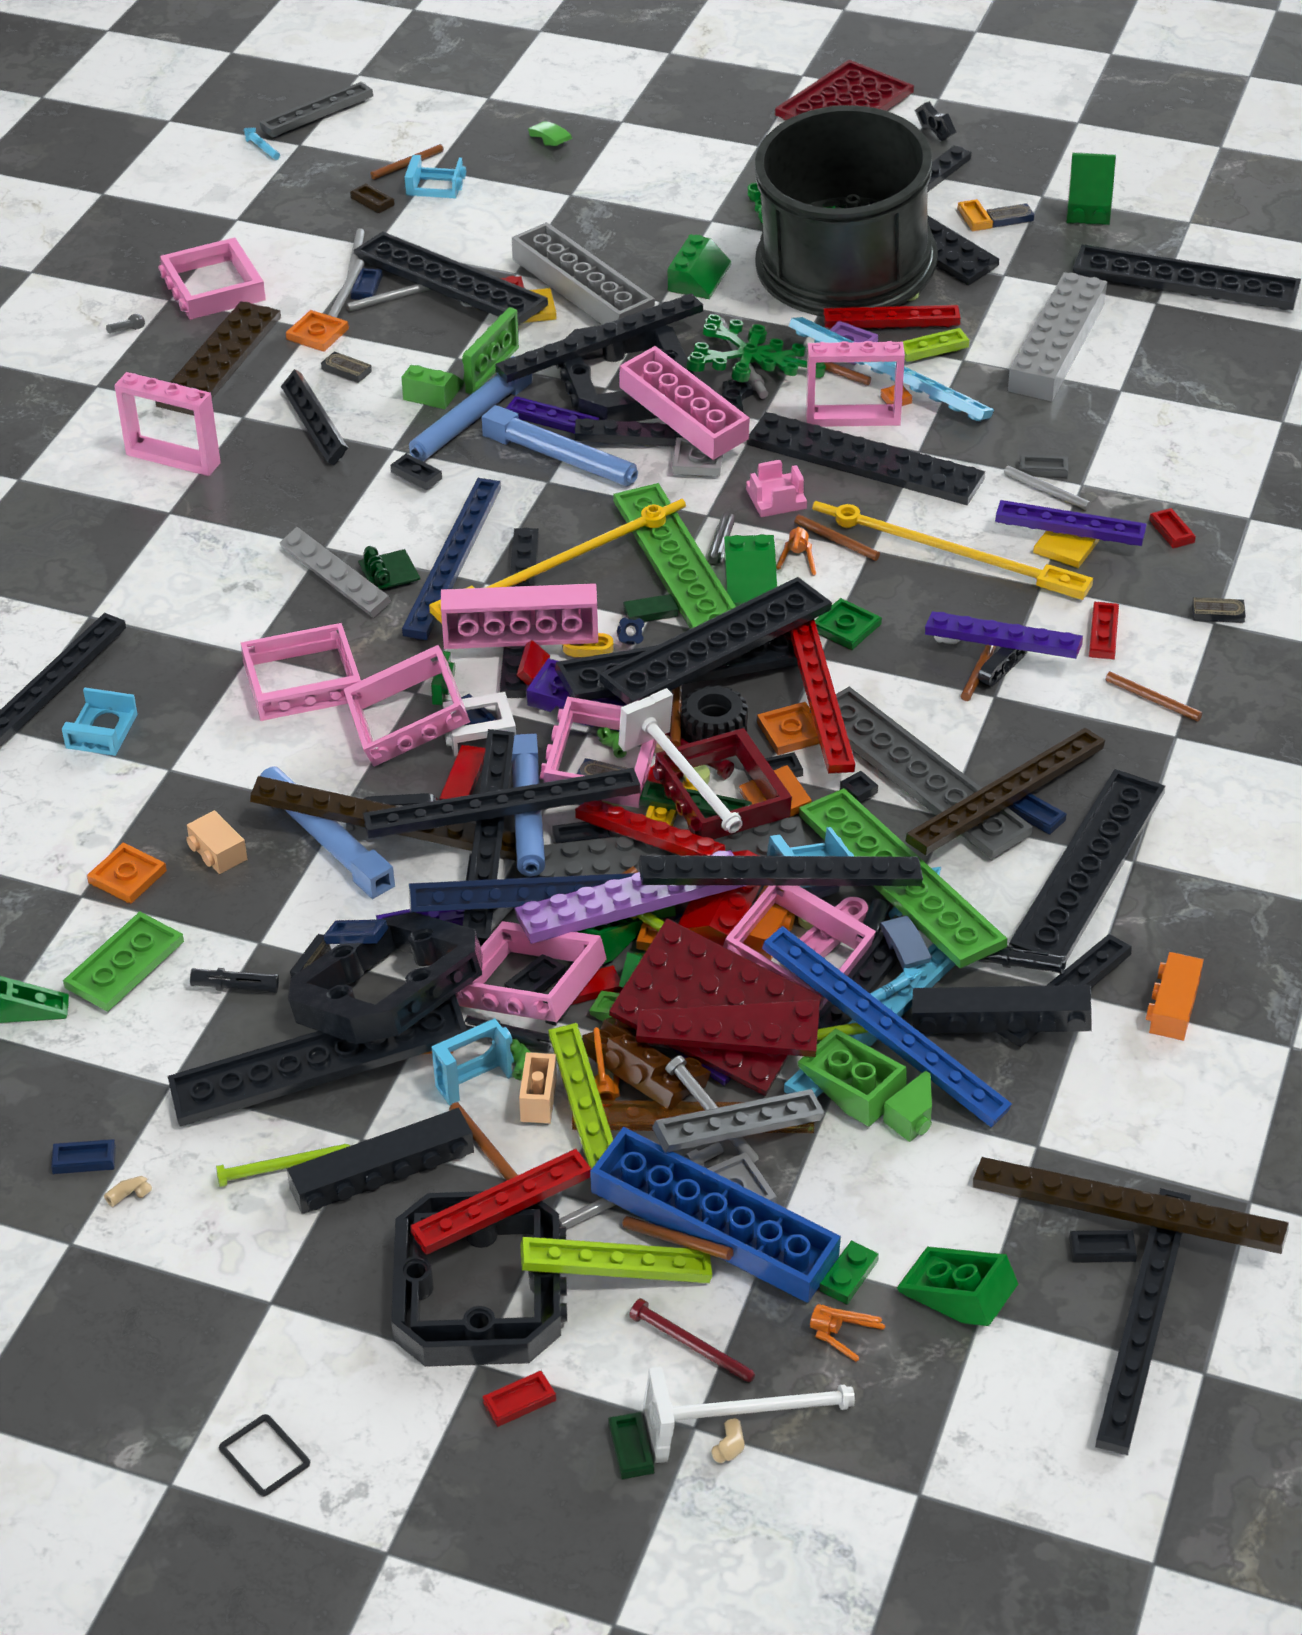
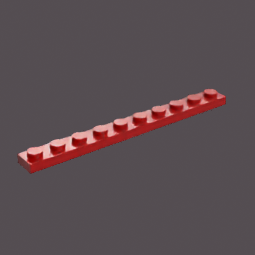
M813 619L789 631L823 758L828 774L855 772V760L816 623Z

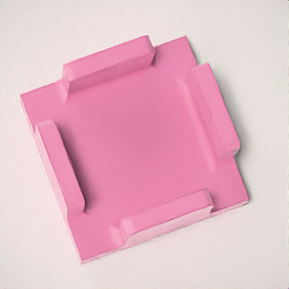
M781 460L758 464V477L755 473L750 474V481H746V490L760 517L807 509V500L803 494L804 478L797 465L792 466L791 473L782 475Z

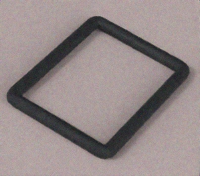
M268 1414L261 1415L219 1445L221 1453L260 1496L269 1495L308 1468L311 1463L306 1454ZM264 1421L272 1427L303 1461L302 1464L266 1489H263L226 1448Z

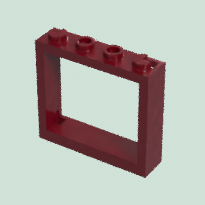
M744 728L676 747L693 768L737 756L762 792L766 801L730 811L731 813H738L742 821L741 828L734 833L790 817L792 796ZM665 751L657 752L655 767L653 768L654 777L657 781L660 780L664 786L667 797L672 798L678 814L685 818L690 832L702 837L712 838L713 840L734 834L722 828L721 823L723 820L719 815L704 818L675 774L681 770Z

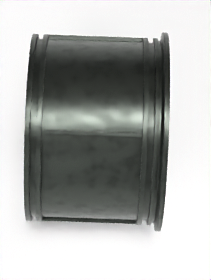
M846 105L824 107L796 115L779 124L763 139L755 156V175L758 189L761 192L763 231L756 249L755 265L759 280L774 298L796 310L824 317V308L896 307L914 297L928 284L937 265V245L928 224L927 186L932 174V153L925 135L910 121L894 113L872 107ZM846 205L845 209L825 208L830 206Z

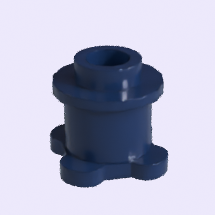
M626 617L622 618L617 627L619 641L628 645L641 643L643 641L642 628L644 627V621L640 618L636 620ZM627 627L633 629V636L627 635Z

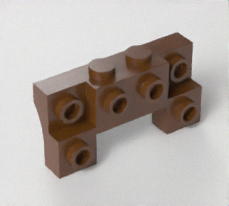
M613 1017L604 1019L601 1030H599L604 1068L667 1109L677 1106L686 1096L691 1094L676 1074L670 1075L665 1068L672 1059L647 1043L636 1042V1029ZM594 1032L584 1034L582 1040L587 1056L597 1063ZM685 1058L687 1062L685 1068L699 1085L705 1088L711 1071L704 1068L700 1061L694 1058Z

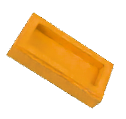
M978 199L958 203L957 209L971 231L993 227L992 219Z

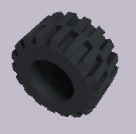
M716 685V687L704 686L703 689L697 688L694 690V693L690 692L687 694L686 698L682 701V737L689 743L742 728L747 732L748 706L744 697H741L739 692L732 691V688H722L719 685Z

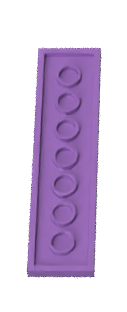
M729 850V851H717V852H715L713 855H710V856H734V855H733V853L731 852V850ZM639 872L632 877L609 880L605 884L583 887L576 892L556 894L546 900L530 901L523 906L516 907L515 912L516 918L527 938L533 944L569 932L581 931L740 888L743 885H641Z

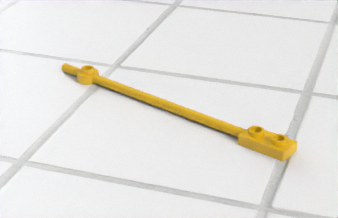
M679 499L664 507L651 504L643 508L640 518L485 588L512 587L644 526L648 528L661 527L666 522V516L686 508V503L683 499ZM441 600L430 604L429 608L430 613L442 624Z
M815 501L812 507L814 511L834 516L836 523L842 527L851 528L860 524L1036 578V586L1073 598L1084 600L1093 585L1092 577L1046 564L1043 570L861 515L859 508L851 504L835 507Z

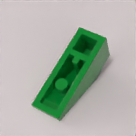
M629 917L577 932L601 936L606 955L604 963L613 961L639 934L643 921L639 918L633 920Z
M0 976V1023L67 1018L69 994Z

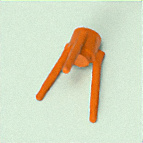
M797 527L790 532L789 540L785 543L784 550L776 565L777 569L781 568L790 550L794 553L806 551L811 574L816 575L812 544L808 542L809 535L806 530Z
M595 1027L593 1031L598 1075L594 1076L602 1105L604 1106L613 1103L620 1096V1078L614 1074L612 1080L609 1075L605 1074L600 1031L598 1027Z
M821 1304L815 1307L810 1320V1328L817 1330L816 1338L826 1341L854 1361H858L859 1356L830 1336L832 1332L838 1333L842 1321L880 1330L885 1329V1325L881 1323V1317L833 1309Z

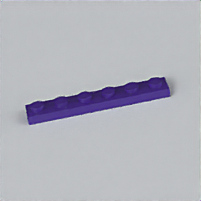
M1000 500L995 517V522L1006 525H1016L1030 529H1040L1054 533H1064L1142 546L1147 526L1146 523Z
M932 611L925 625V635L1077 659L1083 644V635L1052 631L1045 628L1027 627L1020 624L1002 623L995 620L977 619L970 616L952 615L945 612Z

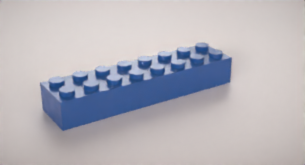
M625 1127L620 1130L590 1171L592 1193L653 1224L732 1248V1258L730 1260L723 1259L724 1261L806 1303L810 1302L820 1287L821 1281L839 1258L840 1235L673 1151L665 1153L661 1145Z

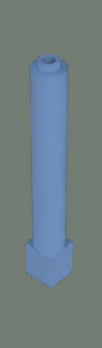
M496 372V376L410 441L409 449L411 455L421 461L428 459L509 394L516 396L532 383V374L507 383Z
M494 405L482 416L483 436L505 445L509 441L624 486L634 483L638 477L636 464L520 420L518 413Z
M537 734L514 735L511 760L513 788L540 783ZM542 810L514 814L518 871L525 876L539 875L545 869Z
M276 766L265 769L260 775L296 784ZM285 810L352 873L353 882L369 897L374 899L395 887L393 866L374 849L368 851L337 821Z

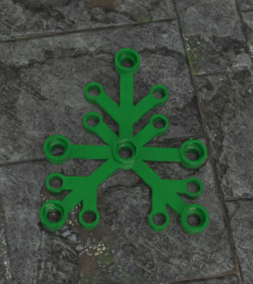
M711 314L705 319L703 335L729 340L739 350L719 352L708 349L709 346L706 343L698 342L695 344L694 352L688 356L686 364L687 369L701 372L705 369V363L712 362L713 369L723 371L726 369L727 359L740 357L741 361L737 362L732 369L731 378L735 381H749L751 373L749 365L753 362H757L766 371H773L776 365L783 370L784 374L796 376L798 366L807 368V361L792 357H803L806 346L795 343L792 345L791 350L782 351L784 342L777 338L771 339L769 345L758 346V344L765 343L767 335L765 327L760 324L752 325L748 333L749 342L745 343L737 337L743 329V322L741 320H730L728 330L723 326L720 316ZM816 363V378L824 376L826 369L824 363Z

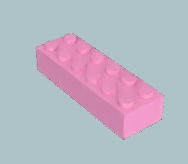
M656 346L620 365L619 387L712 460L749 439L750 418Z
M596 584L441 590L444 649L525 646L531 640L538 645L598 643Z

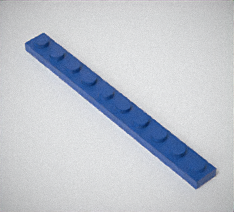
M782 926L764 941L762 947L764 951L919 1072H929L933 1083L991 1128L1010 1110L1011 1102Z

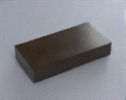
M366 183L350 191L351 199L378 214L395 206L392 197Z

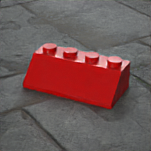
M749 850L732 852L734 856H759ZM743 886L692 900L689 902L678 924L724 946L726 937L749 911L761 886Z

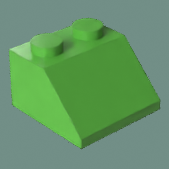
M411 364L401 377L403 400L441 409L447 408L464 385L463 379L452 373L429 369L420 365Z

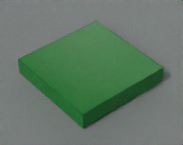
M840 598L832 605L831 611L819 616L815 623L819 635L853 650L882 624V617Z

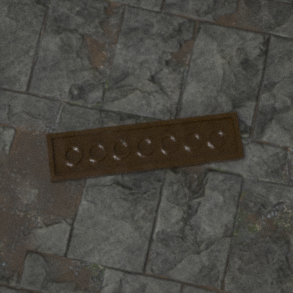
M240 301L170 383L211 393V398H213L280 320V310ZM155 401L156 407L194 416L193 410Z

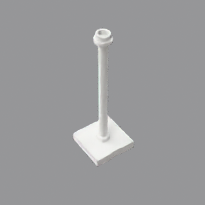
M666 688L647 698L621 707L618 745L625 752L655 739L723 820L721 823L722 828L729 833L738 831L742 826L740 815L738 813H731L665 735L670 732L673 694Z
M658 1367L649 1368L642 1409L654 1463L668 1462L675 1425L674 1420L838 1404L841 1410H847L848 1407L854 1406L855 1397L853 1388L851 1386L846 1387L843 1384L838 1386L837 1391L673 1407L670 1404L663 1369Z

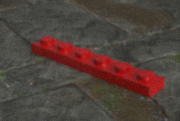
M958 305L824 308V324L826 329H831L838 321L860 329L916 326L951 327L960 325L961 319Z
M602 800L584 802L575 808V818L680 856H710L717 851H725V844L716 842L712 838L693 834L689 830L670 826L666 822L650 819L643 814L633 813L625 810L623 807L602 802Z
M573 1149L410 1225L411 1234L426 1255L591 1178L590 1171L592 1169L578 1150Z

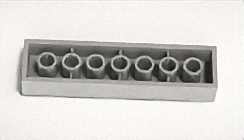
M547 222L511 237L512 258L516 263L602 325L655 306V298Z
M1063 273L1010 367L1008 392L1053 401L1105 304L1107 281L1099 280L1095 277L1080 276L1076 273Z

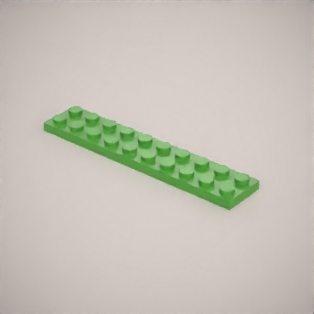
M659 483L613 494V501L626 523L640 518L643 508L651 504H656L660 507L671 504ZM677 512L666 516V522L661 527L648 528L644 526L632 532L666 590L674 597L678 610L690 629L736 607Z
M845 788L799 807V816L818 835L825 840L826 829L831 827L854 856L919 857ZM920 857L919 862L923 876L921 886H873L904 916H908L913 924L960 969L1007 947V937Z

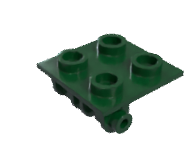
M367 546L363 553L364 559L358 560L366 579L380 590L421 580L405 549L379 555L377 548Z

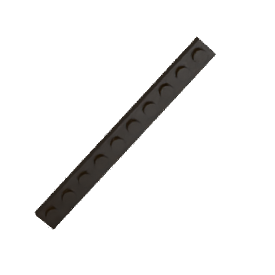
M1087 728L1081 729L907 832L905 842L925 856L1101 751L1104 749L1105 740Z
M262 776L257 777L250 795V802L361 827H365L363 813L398 807ZM467 822L397 835L472 851L476 824ZM503 830L501 858L517 861L515 832Z
M981 1157L973 1178L974 1188L1282 1254L1289 1231V1222L986 1157Z

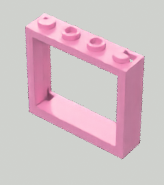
M235 237L160 256L161 265L158 266V269L161 272V278H165L167 288L172 289L174 300L179 301L181 311H185L189 319L233 309L240 301L253 304L266 300L264 281ZM231 260L244 283L191 296L178 273Z
M842 341L839 343H808L806 423L821 427L901 426L905 359L903 342ZM896 362L894 404L815 405L816 363Z
M126 372L114 385L126 455L210 476L221 462L211 393ZM135 396L193 410L199 450L142 436Z
M342 623L240 642L244 667L260 721L348 704L344 688L361 681ZM338 649L347 677L262 693L254 665ZM357 693V694H355V695H353V696H354V698H356V697H359V696H361V695H360L359 693Z
M439 645L344 688L363 750L374 767L470 722L448 661ZM437 656L438 660L432 662L431 659ZM437 674H443L453 705L373 741L363 712L364 708ZM357 693H359V694L361 695V696L356 697V698H354V696H353V695H355V694H357Z
M567 697L564 709H559L557 722H559V725H554L551 740L554 742L553 745L548 744L546 760L548 761L547 764L542 763L540 779H543L545 783L584 776L558 771L572 723L576 722L619 730L621 707L624 706ZM655 739L643 743L640 748L635 766V772L640 782V793L602 799V801L639 808L640 796L647 781L657 745Z
M768 886L726 937L723 947L822 996L795 974L743 944V941L769 909L776 903L853 948V953L839 969L847 976L872 945L876 931L800 886ZM823 996L819 1010H821L828 1001Z
M502 921L481 946L482 975L455 995L459 1006L557 1022L605 962L606 955L601 936L569 932L555 938L531 944L520 924ZM510 952L541 956L543 954L553 959L574 962L549 994L484 984Z

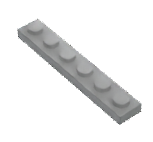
M296 527L279 542L286 552L372 618L391 602L387 594L300 528Z

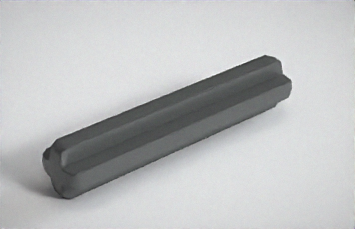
M725 512L721 516L708 553L709 564L719 565L724 554V536H730L735 522V516L732 513L728 514Z

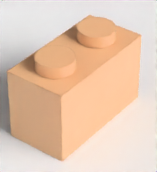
M215 810L187 824L188 837L186 839L190 849L193 852L197 851L202 856L205 864L208 867L212 866L219 874L248 860L245 840Z
M526 1052L519 1095L521 1122L551 1124L557 1082L556 1054Z

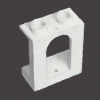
M505 692L462 699L466 710L495 705L498 720L463 725L446 733L445 741L447 747L452 746L454 756H457V743L487 738L488 729L515 732L516 735V725ZM453 701L443 702V709L453 705Z

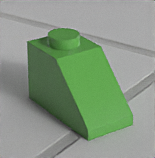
M924 1071L884 1102L883 1122L909 1142L918 1135L925 1134L932 1123L931 1076L929 1072Z

